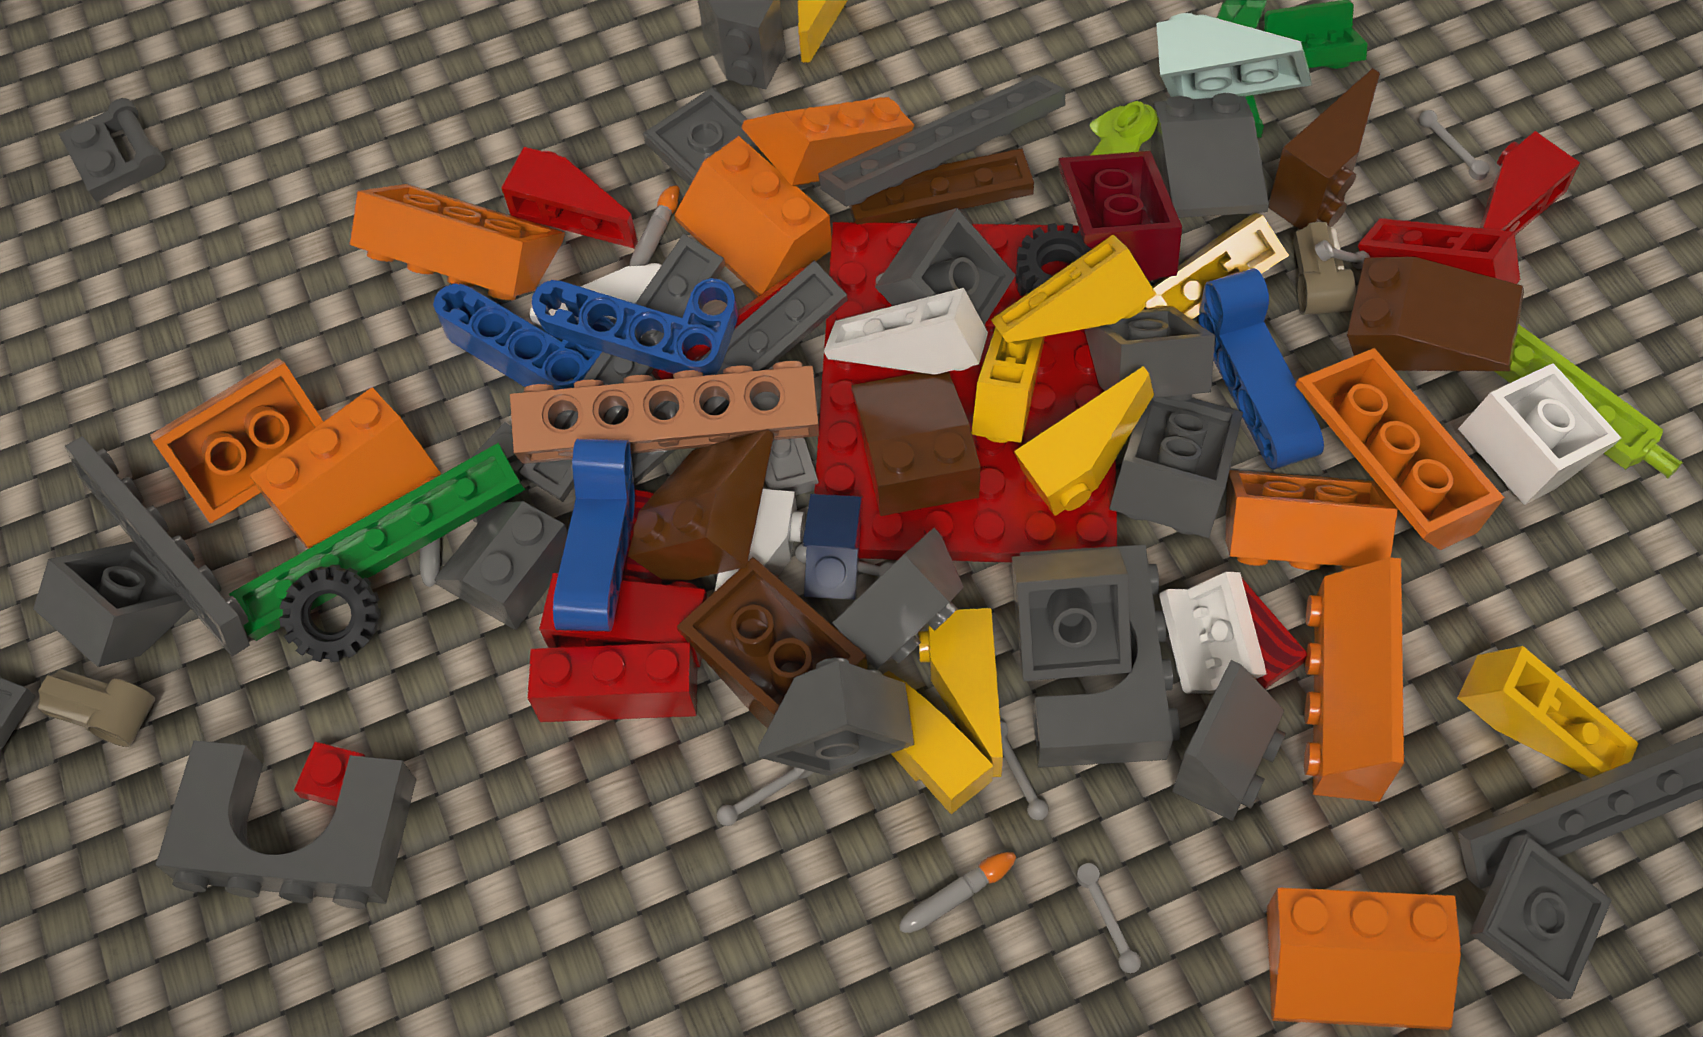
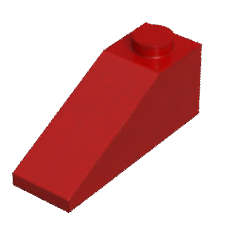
M1536 131L1520 144L1516 141L1512 142L1497 160V165L1500 166V169L1493 183L1480 228L1514 231L1516 236L1567 192L1580 162Z
M523 147L501 187L511 216L635 249L638 240L632 215L567 158L551 151H539Z
M1379 218L1358 244L1359 251L1367 252L1370 258L1417 257L1518 284L1521 280L1514 231Z

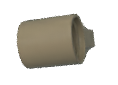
M1326 222L1309 223L1307 227L1296 231L1293 243L1300 273L1297 285V298L1302 315L1353 311L1356 298L1353 272L1351 269H1344L1343 260L1330 258L1325 262L1322 261L1315 250V245L1323 240L1328 241L1332 248L1340 250L1337 231L1335 228L1329 227Z
M59 669L53 675H47L38 691L40 695L38 709L42 713L85 727L93 735L122 747L131 746L156 700L146 690L123 680L112 679L107 684Z

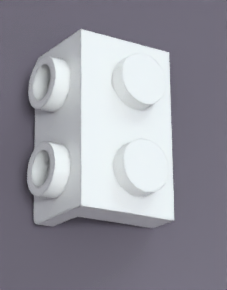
M1224 572L1188 590L1167 589L1159 594L1176 661L1177 674L1185 693L1214 694L1231 660L1241 664L1255 679L1267 675L1241 573Z

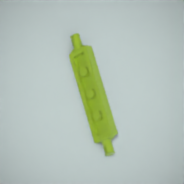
M1518 324L1510 371H1494L1507 382L1512 383L1554 363L1621 437L1613 447L1604 453L1606 456L1625 470L1644 460L1666 476L1667 479L1678 470L1683 462L1658 445L1663 433L1661 427Z

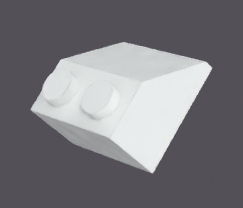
M1554 363L1490 392L1458 428L1471 443L1474 450L1484 458L1505 482L1508 489L1524 505L1558 488L1621 439L1618 433Z

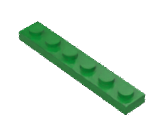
M497 443L229 593V596H233L248 617L249 622L243 625L247 635L258 641L281 628L279 618L283 615V609H280V605L287 595L286 591L291 584L312 569L320 566L324 568L330 565H341L340 568L346 570L352 568L358 571L357 575L362 579L365 577L368 579L519 494L525 488L505 451ZM323 594L317 597L311 606V610L337 595Z

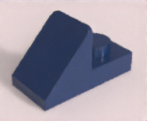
M810 494L803 538V547H807L804 597L857 599L862 497Z

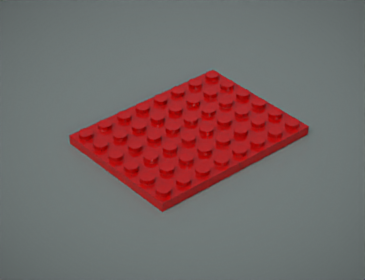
M833 222L829 276L847 294V301L826 319L824 349L835 321L892 306L876 289V278L880 274L885 273L918 223H865L858 225L855 222ZM972 224L1015 275L1017 253L1019 247H1022V240L1027 235L1033 238V230L1041 227L1044 233H1047L1048 225ZM1057 225V230L1064 231V225ZM1073 225L1072 232L1077 234L1079 226ZM1054 261L1043 265L1041 269L1045 273L1054 276L1070 264ZM1016 276L984 324L988 335L979 364L962 371H949L969 422L971 432L977 383L995 330V325L991 319L1025 296H1020L1017 290ZM1084 329L1045 336L1028 420L1021 443L1013 441L998 443L990 441L983 436L972 435L980 464L979 498L880 516L851 385L920 372L828 359L824 353L816 461L818 484H815L814 494L862 497L859 559L899 560L933 528L942 536L952 561L1012 563V557L1020 556V552L1117 546V511L1110 510L1116 487L1115 460L1099 487L1092 492L1090 498L1082 506L1071 511L1065 509L1054 516L1023 473L1014 452L1105 392L1099 386Z

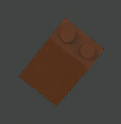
M1374 68L1283 147L1268 208L1299 230L1314 222H1326L1329 227H1332L1346 210L1347 204L1344 202L1346 192L1356 179V173L1353 172L1380 76V72Z
M1417 257L1364 258L1347 337L1354 356L1375 348L1394 371H1510L1524 288L1522 285Z
M949 371L935 375L920 372L851 385L880 516L979 498L980 464L970 425Z
M766 429L692 450L639 511L634 525L628 557L668 584L747 567L774 433Z
M754 557L748 561L747 567L740 568L677 626L680 634L690 642L698 654L767 729L794 678L815 670L816 664L820 661L830 658H844L849 661V664L868 670L867 656Z

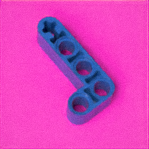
M1252 268L1206 282L1198 322L1199 325L1215 335L1213 361L1238 410L1243 412L1242 418L1264 461L1271 469H1278L1321 455L1324 450V441L1314 414L1303 394L1295 386L1296 381L1264 322L1269 306L1268 289L1260 271Z
M713 278L703 280L694 287L683 318L557 280L544 282L537 287L531 302L533 311L541 326L553 337L672 374L680 371L695 370L702 372L703 376L716 375L722 366L738 317L732 288L728 283ZM712 300H721L727 304L725 310L718 315H707L702 312L704 305ZM562 303H565L568 311L559 309ZM550 309L557 310L554 316H551ZM575 316L579 317V324L577 323ZM612 316L617 319L613 328L608 331L598 332L593 330L594 323L600 317ZM657 330L664 334L661 342L655 346L648 347L639 343L640 338L647 331ZM695 345H706L711 349V353L704 360L691 361L686 358L688 350Z
M452 284L446 286L434 298L433 305L446 337L453 344L524 387L535 384L552 385L554 390L574 388V383L584 379L601 354V351L566 340L559 341L466 285ZM603 316L596 320L593 330L605 332L613 328L614 323L609 318Z
M576 439L572 459L576 499L554 592V626L556 630L611 632L634 518L635 487L631 447L629 440Z

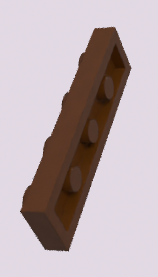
M1021 148L942 164L937 168L916 174L904 180L898 186L888 187L875 193L859 204L850 205L849 208L853 222L858 225L865 223H898L931 216L955 208L961 210L1034 195V180Z

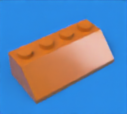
M401 184L357 192L350 245L367 250V256L371 259L392 262L396 259L407 263V269L420 274H434L437 272L448 276L447 281L451 284H463L468 287L478 285L489 289L488 294L494 298L515 300L518 295L535 291L560 248L565 232L415 186Z
M1375 348L1297 380L1295 386L1419 535L1437 549H1445L1478 533L1505 498Z
M1392 557L1324 576L1317 595H1309L1306 625L1314 627V643H1308L1305 672L1307 675H1314V692L1307 693L1304 718L1305 724L1313 725V742H1307L1304 774L1313 776V795L1380 802L1404 764L1401 558Z

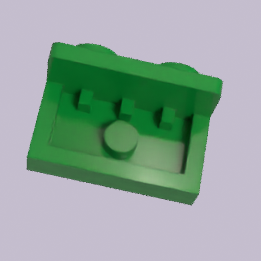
M1350 0L1268 10L1265 13L1264 31L1301 41L1308 68L1326 66L1328 68L1340 69L1348 67L1350 62L1367 59L1368 43L1353 28L1354 4Z

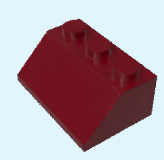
M1151 151L1063 157L1058 159V167L1083 241L1087 246L1093 249L1110 236L1115 235L1129 249L1148 281L1156 280L1159 277L1177 276L1182 225Z

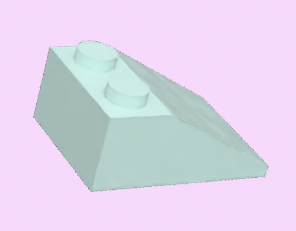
M1181 13L1172 16L1169 21L1156 23L1160 76L1171 97L1186 96L1192 99L1213 98L1220 93L1250 96L1312 85L1301 41L1203 14Z

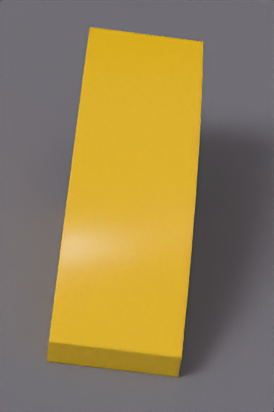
M888 670L883 674L884 676L905 683L914 739L913 746L893 752L891 755L915 782L920 779L946 810L952 814L993 781L994 765L926 698Z

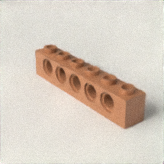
M783 361L774 364L771 370L753 371V368L750 366L740 365L725 368L723 374L703 376L702 372L686 370L675 373L673 379L653 380V377L649 375H633L624 378V383L604 385V382L601 380L590 379L577 381L574 383V388L554 390L552 385L547 384L526 386L524 393L510 394L514 454L522 464L573 459V448L576 439L629 440L631 454L706 447L766 429L774 433L773 440L819 436L813 366L802 367V363L799 361ZM762 392L774 393L779 398L778 404L773 409L767 411L755 408L752 405V401ZM720 396L729 401L728 408L720 415H709L702 410L704 403L712 397ZM672 401L679 405L677 414L671 419L659 420L653 416L654 409L661 402ZM624 406L629 409L627 418L622 423L610 425L604 422V415L611 407ZM566 410L578 412V419L572 427L565 430L554 427L555 419L561 412Z

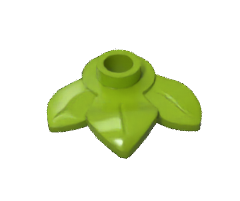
M1134 101L1126 106L1113 108L1090 123V128L1101 141L1090 155L1138 152L1141 144L1150 139L1155 132L1158 123L1155 109L1140 101Z

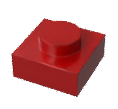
M314 742L294 788L295 793L300 798L336 807L350 755L366 756L363 753Z

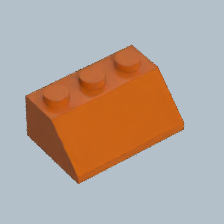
M879 97L820 107H809L744 120L741 128L790 185L795 186L818 182V173L912 131L914 124L901 111L900 106L889 97Z
M740 136L703 161L674 214L675 220L699 243L723 257L725 267L758 297L799 268L809 266L814 260H819L831 251L830 215L796 185L791 186L770 162Z
M277 358L152 433L150 436L157 449L211 524L261 493L249 474L324 421L285 362Z
M371 387L249 474V476L268 504L303 545L309 549L420 487L429 476L434 478L440 476L441 472L400 416Z
M1229 470L1226 489L1225 541L1230 557H1237V560L1243 564L1261 566L1268 564V560L1289 561V565L1304 570H1316L1320 568L1321 564L1341 566L1345 571L1391 557L1398 509L1375 481Z
M1280 887L1276 889L1267 906L1272 1021L1449 1030L1452 1028L1461 957L1455 896Z

